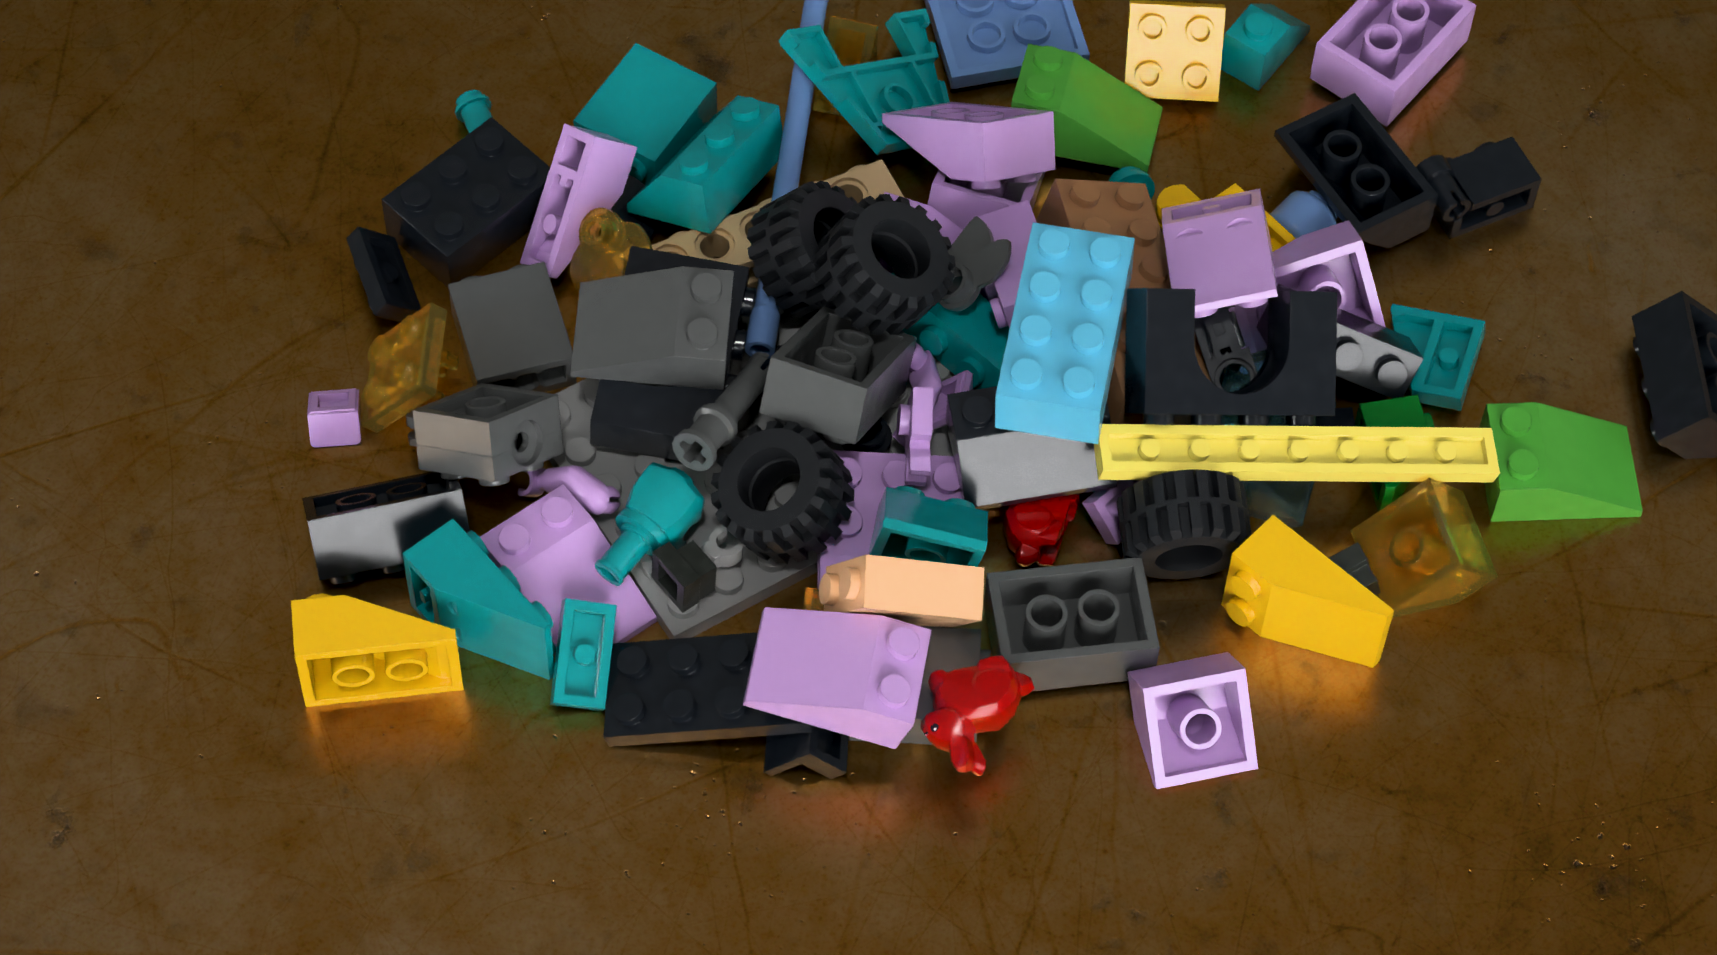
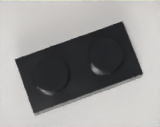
M357 227L346 240L373 314L381 318L412 325L423 314L395 237Z

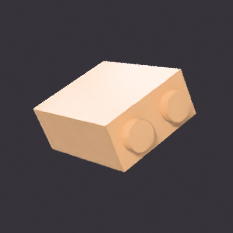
M866 554L827 566L826 573L822 576L819 585V599L821 604L824 605V611L876 614L917 626L953 628L982 621L985 568Z

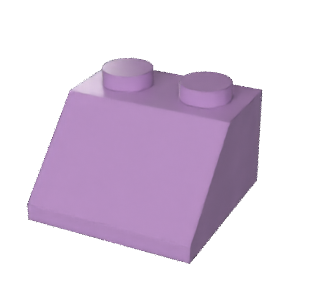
M1229 652L1127 672L1134 724L1153 785L1156 789L1258 769L1246 668Z

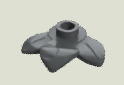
M977 216L968 223L948 250L949 254L955 256L956 266L950 271L955 276L952 285L947 289L948 292L939 301V304L949 311L955 312L968 308L977 299L981 288L993 283L1000 277L1010 260L1011 242L1008 239L994 241L989 227Z

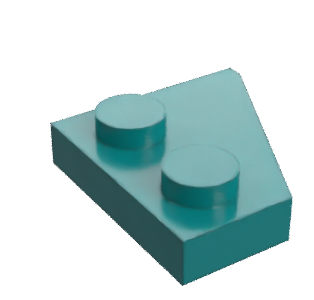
M1392 304L1390 313L1393 331L1408 336L1424 358L1408 387L1410 395H1418L1420 403L1461 411L1486 333L1485 321Z

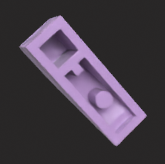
M564 123L520 264L531 265L545 262L550 278L557 279L623 194L637 151L636 146L608 134Z

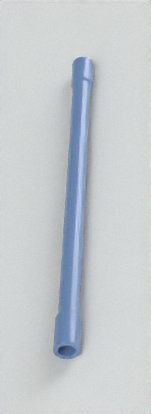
M804 0L800 28L821 25L824 30L829 0ZM795 62L771 202L799 187L815 84ZM759 278L754 308L749 318L745 352L749 356L756 352H764L769 354L768 358H770L775 353L780 313L775 298L772 295L768 297L762 289L764 285Z

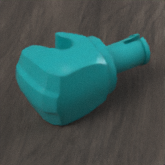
M655 462L651 463L644 470L631 488L625 508L615 518L621 535L606 553L595 562V569L605 580L613 585L620 586L624 578L645 554L652 556L653 551L668 542L676 550L686 544L683 537L693 524H698L701 520L705 504V498L695 487L692 478L676 467H667Z

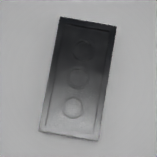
M758 632L613 643L603 734V738L609 747L814 732V726L743 706Z

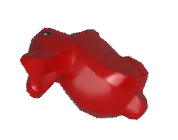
M1080 494L1009 506L1003 521L1004 535L1009 549L1015 553L1014 556L1019 566L1027 567L1034 563L1038 566L1047 567L1054 565L1061 550L1062 538L1069 522H1073L1076 517Z
M1003 655L981 659L976 666L964 667L945 672L943 669L936 670L930 674L928 679L930 690L934 695L932 705L935 711L928 713L923 718L921 730L934 746L949 752L951 763L957 772L971 771L976 776L984 774L986 760L975 742L974 734L1001 730L1015 715L1021 697L1030 694L1034 689L1032 679L1025 674L1015 672Z

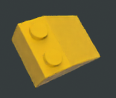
M1272 515L1232 553L1221 604L1235 623L1243 627L1248 626L1260 637L1371 668L1380 662L1394 609L1275 515Z
M314 594L306 599L291 600L294 657L306 707L464 690L455 629L347 595Z

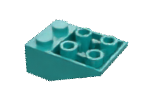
M451 519L402 553L410 603L423 620L455 629L458 647L548 680L553 678V654L556 652V647L551 635V628L554 626L551 616L541 603L536 600L530 603L520 592V584L509 568L504 565L498 568L488 557L489 552L486 545L474 531L470 530L466 533L454 519Z

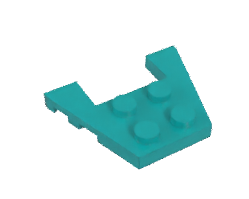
M926 9L894 13L885 23L902 57L843 66L821 25L788 29L778 40L787 54L877 155L913 149L882 123V113L950 102L945 81H938L934 62L938 59L939 55L936 43L929 42L926 28L930 25V19Z

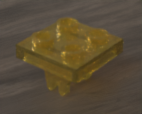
M431 302L413 315L407 316L400 324L384 335H379L374 339L367 356L370 362L368 380L361 395V402L364 404L361 426L378 433L410 411L447 397V395L437 389L438 377H446L447 368L457 370L459 358L442 347L447 318L446 309Z

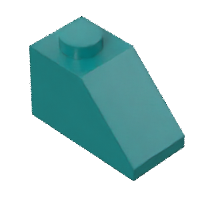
M1251 3L1225 33L1221 70L1259 91L1309 33L1310 26L1272 4Z

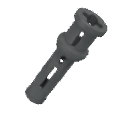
M764 352L754 353L716 401L701 406L693 417L694 424L689 429H683L674 437L672 442L673 451L683 465L695 471H706L715 463L717 450L734 440L738 432L737 422L764 391L769 365L765 370H762L760 367L770 356L769 354Z

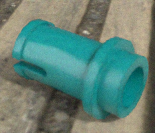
M469 90L462 93L456 99L454 113L459 121L465 123L469 133L492 117L490 112L492 103L489 97L482 94L481 91Z

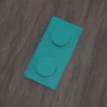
M567 598L562 600L550 705L596 711L605 710L617 605Z

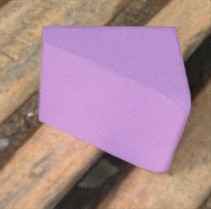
M359 389L314 391L309 393L307 419L312 447L357 445L361 442Z

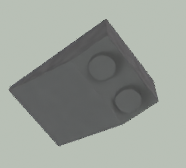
M681 266L580 282L570 377L724 390L734 271Z

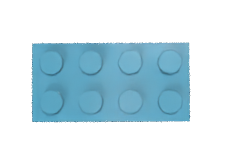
M1032 223L996 390L995 428L1092 444L1099 443L1126 307L1127 289L1130 286L1135 238Z

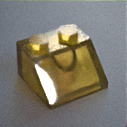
M1427 478L1350 530L1354 542H1358L1368 558L1369 566L1378 580L1381 593L1376 596L1394 609L1392 618L1459 603L1498 577L1464 492L1431 478Z

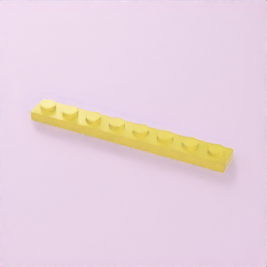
M1102 424L1099 443L1094 444L1098 480H1144L1166 472L1191 469L1219 471L1227 475H1233L1239 478V481L1493 483L1500 474L1492 428Z

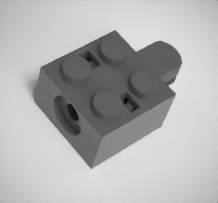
M480 383L414 409L406 414L407 426L414 429L408 434V442L410 446L417 447L419 469L439 472L443 479L456 480L467 477L478 479L479 484L482 486H499L510 481L509 476L518 472L539 470L544 467V461L564 453L558 394Z

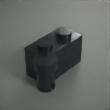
M1513 136L1496 143L1486 142L1478 146L1474 151L1456 158L1434 155L1416 166L1438 194L1433 215L1449 239L1533 208L1542 180Z

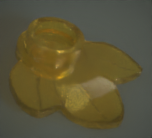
M607 208L591 210L581 222L579 229L580 244L571 260L570 274L576 291H579L580 282L624 276L631 246L653 250L645 230L637 223L623 222L613 210Z

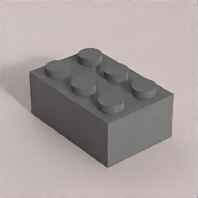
M823 307L770 357L759 413L774 417L783 426L786 425L787 421L796 422L804 428L808 427L810 430L822 433L824 438L834 443L856 444L905 392L917 337L903 332L889 335L886 330L881 335L870 334L867 326L859 330L851 326L852 320L846 315L841 318L833 309Z
M1125 558L987 573L984 609L992 655H1003L1015 672L1029 676L1034 685L1032 691L1128 681V671L1157 666L1160 646L1142 558Z

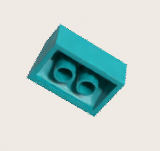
M737 95L709 119L627 203L628 212L711 234L778 162L783 133L779 105L759 101L752 97Z

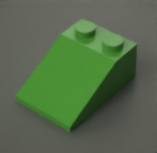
M1028 44L1011 107L1054 111L1055 156L1116 168L1134 166L1148 173L1163 107L1075 52L1060 50L1053 46Z
M1538 402L1486 404L1479 428H1492L1500 470L1499 476L1493 483H1484L1490 522L1641 517L1643 509L1627 426Z

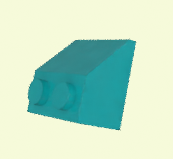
M899 486L895 489L886 487L878 505L868 555L978 567L986 552L988 543V511L976 509L973 503L963 499L950 498L943 501L926 497L921 490L909 486Z

